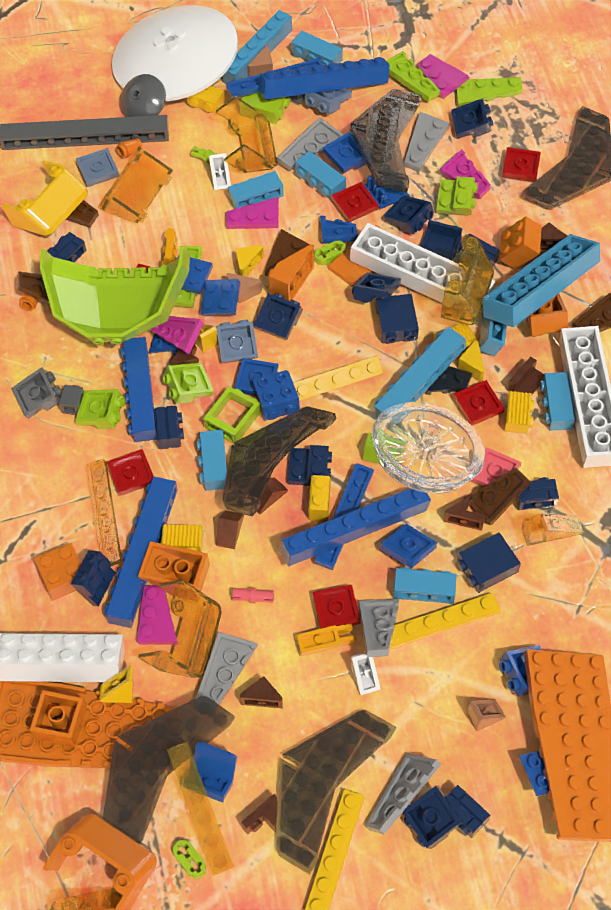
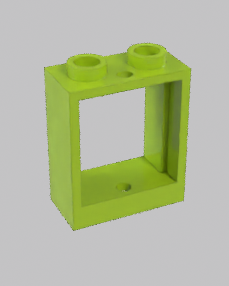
M228 386L203 418L204 427L209 431L223 430L224 439L237 445L260 415V402L254 397L243 394L241 390ZM230 400L249 409L236 428L217 418Z

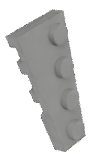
M420 111L404 161V167L419 173L448 131L450 123Z
M319 118L277 157V162L290 171L295 168V162L308 151L317 156L323 153L324 146L344 134L322 118Z
M399 599L359 601L367 657L389 656L399 608Z
M218 632L193 705V710L214 715L258 647V643Z
M407 753L365 827L369 831L384 835L441 766V763L437 759Z

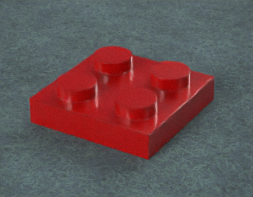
M507 147L502 177L536 182L541 152Z
M362 182L331 195V200L348 222H352L379 209V204Z
M487 380L453 394V399L470 426L504 413V406Z
M143 449L107 461V466L119 496L145 488L149 483H152L154 475Z
M352 584L313 592L320 629L335 625L352 624L353 626L361 624Z

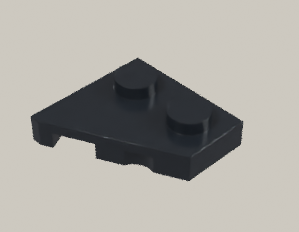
M449 366L426 390L425 394L431 395L432 392L441 391L443 394L466 389L471 381L472 373Z

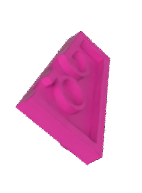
M429 54L418 63V66L427 78L440 90V95L443 99L470 79L464 72L432 54Z
M461 149L440 168V173L450 180H457V177H474L475 182L478 183V191L474 193V196L481 199L491 189V184L480 171L476 170L473 166L474 163L468 160L465 152Z
M279 197L227 211V229L279 228Z
M169 316L167 322L152 328V331L180 350L190 354L204 323L200 319Z
M144 586L137 637L138 644L179 645L166 590L159 586Z

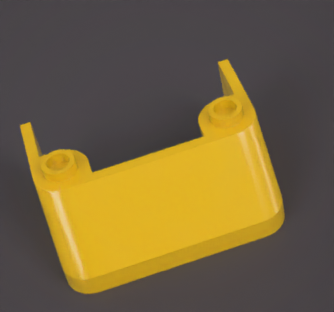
M44 160L42 163L52 182L35 200L23 199L16 207L4 203L1 206L12 226L46 236L52 234L86 198L88 190L65 166Z

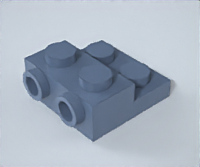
M339 89L305 94V103L308 107L317 108L321 113L332 114L340 109V103L351 98L352 91Z
M240 320L237 324L225 322L219 324L220 326H216L222 364L242 361V358H258L253 321Z

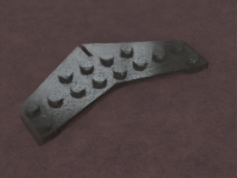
M392 89L351 122L349 130L376 184L405 193L409 189V178L405 172L399 138L419 108L422 95Z
M582 106L578 111L568 156L526 188L521 195V199L542 209L552 210L610 182L611 132L609 118L604 114Z
M306 406L234 442L235 445L231 447L223 494L225 508L253 517L261 505V496L274 468L295 446L319 429L325 430L331 426L337 419L336 414Z
M200 696L117 736L133 749L129 751L116 740L114 741L103 819L142 845L167 776L195 754L196 745L199 741L208 744L226 730L236 717L209 697Z
M361 710L282 754L283 758L296 764L298 768L280 758L276 851L280 858L308 875L312 873L316 866L336 788L375 751L392 738L397 729L396 726L367 710Z

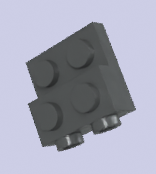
M42 367L12 387L27 418H31L44 408L47 411L59 403L62 395L61 388L54 384L56 380L54 374Z

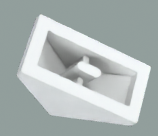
M226 153L210 155V171L214 190L228 188L231 186Z
M367 652L351 656V670L360 695L381 690L373 657H367Z

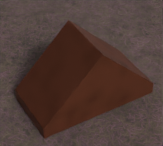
M548 222L541 230L540 250H549L566 238L567 235Z
M275 477L261 479L247 499V503L260 515L286 494L288 489Z
M227 510L223 512L219 517L216 546L235 550L244 519L243 513Z
M265 676L261 677L240 694L241 705L283 709L282 696Z

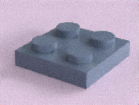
M108 148L76 158L77 165L87 187L119 177V171Z

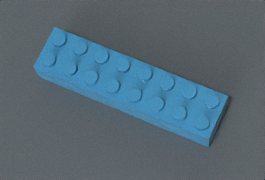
M568 235L483 297L484 317L510 327H515L601 262L600 243L576 235Z

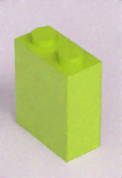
M260 92L242 96L239 101L240 114L277 125L279 119L283 118L285 109L289 107L291 98L287 96L264 99Z

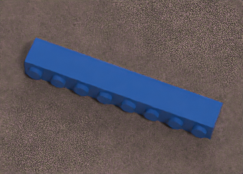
M375 57L369 60L360 59L359 61H345L338 64L329 63L328 65L298 67L291 70L266 71V73H260L259 92L264 99L384 84L388 83L390 64L382 57Z
M154 476L152 483H149L147 486L146 500H142L141 514L135 520V532L130 535V546L128 551L125 550L122 568L118 569L116 586L113 585L111 589V601L105 606L104 615H106L107 621L110 624L132 628L143 595V589L147 581L139 579L138 574L150 541L161 542L163 525L167 524L178 491L177 483L174 480Z
M420 484L281 540L279 551L287 566H292L427 511L431 499L423 485Z

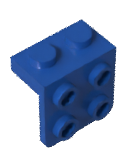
M284 370L253 380L261 403L264 421L274 420L278 417L292 415L300 411L299 397L289 371Z
M199 741L195 749L193 767L184 781L183 788L223 803L233 786L237 756L231 752Z

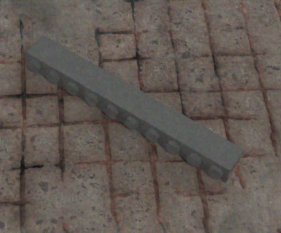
M167 115L0 124V144L2 150L111 145L139 138L141 143L169 141Z

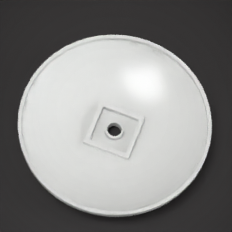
M198 5L167 8L142 19L124 34L113 54V74L122 89L132 78L141 74H150L157 77L163 83L166 90V101L186 98L208 88L226 73L237 54L238 36L234 25L228 17L215 9Z

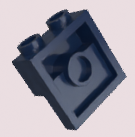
M483 98L451 110L458 139L473 133L478 137L492 131L491 127L494 126L492 117L488 116L491 110L489 105L484 103Z
M404 195L383 217L385 222L398 225L400 231L414 235L416 231L422 230L423 224L427 220L433 218L434 211L431 202Z
M367 272L353 286L352 295L354 299L360 300L363 303L371 302L375 297L378 299H388L401 285V278Z
M268 293L253 326L288 340L293 326L297 325L303 308L299 302L293 299L287 301L278 293H274V295Z
M310 445L309 449L291 448L288 485L311 486V476L313 475L329 476L331 478V468H328V463H332V452L329 451V446Z
M88 550L71 585L92 606L99 607L116 572L110 567L111 562L100 551Z
M435 785L403 811L406 824L415 830L418 835L416 837L417 841L426 849H433L446 839L449 833L463 823L438 785Z

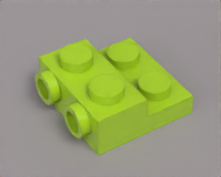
M457 177V180L441 179L436 208L437 213L471 215L472 209H475L476 206L474 193L478 191V183L475 182V178Z
M202 363L167 366L163 374V383L169 386V397L174 399L176 404L191 403L197 397L212 396L214 392Z
M118 389L85 390L75 422L78 426L95 425L98 429H115L116 423H119L121 420L119 412L121 407L125 406V398Z

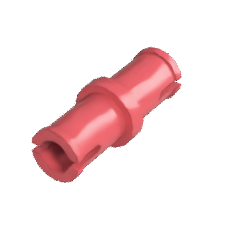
M255 587L251 589L233 588L232 597L233 601H250V603L254 604L256 602L273 603L274 590H257Z

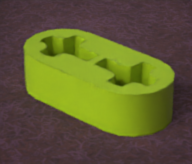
M333 241L318 248L315 251V262L321 266L333 262L345 252V243Z
M186 840L176 842L173 847V854L189 877L195 880L203 878L207 868L202 857L190 842ZM183 847L185 849L188 847L187 853L190 857L186 858L184 854L178 855L180 853L179 848ZM191 861L197 866L201 864V871L199 873L197 871L191 872L193 870Z

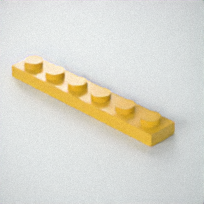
M376 355L295 381L293 384L300 401L383 374L379 357Z
M493 593L397 624L394 627L390 650L500 614L501 610Z
M344 789L305 910L330 909L365 799L364 795Z

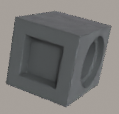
M64 385L59 401L63 414H78L84 394L83 387Z

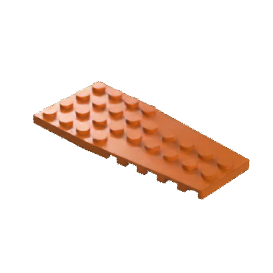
M527 649L524 652L531 714L536 738L540 740L539 754L540 758H543L545 765L543 773L549 784L550 791L547 793L549 800H552L554 812L552 813L553 821H556L558 829L556 837L558 840L611 842V702L604 656Z
M0 681V761L48 767L171 771L174 765L183 710L179 706L175 708L159 702L154 704L143 699H133L132 703L101 702L99 700L100 691H87L86 688L61 683ZM42 690L84 699L87 709L75 747L33 738L30 727Z

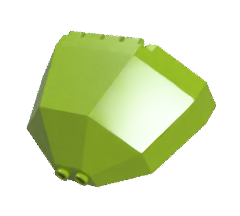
M180 246L179 258L161 267H149L148 273L146 267L131 268L130 274L129 268H114L112 274V268H99L97 270L94 266H86L55 258L45 249H41L40 270L53 316L62 324L97 345H103L104 342L120 345L124 341L167 322L189 273L190 254L184 246Z

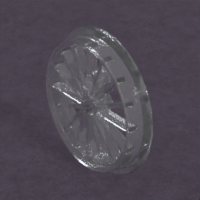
M423 402L401 403L383 411L373 425L372 440L380 465L390 477L410 489L431 494L452 492L474 479L483 468L485 449L479 434L465 419L446 408ZM408 421H416L419 435ZM422 421L429 422L432 424H427L424 429ZM401 423L405 430L408 432V434L400 428H398L395 424ZM440 427H443L444 429H446V431L442 433ZM390 430L398 437L386 434L385 431ZM450 433L458 438L439 444ZM385 441L397 446H387ZM462 444H463V445L465 446V448H466V450H465V449H448V448L455 447V446L462 445ZM391 453L402 454V455L393 457ZM456 457H469L470 462ZM413 459L406 466H403L400 463L403 461ZM422 459L418 473L410 470ZM424 461H426L429 476L421 474ZM453 465L459 466L466 470L462 472ZM433 467L441 477H435ZM444 469L449 471L454 476H449Z

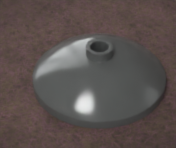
M141 74L132 78L125 85L121 93L120 106L123 114L126 117L159 115L166 101L165 87L157 77L150 74Z

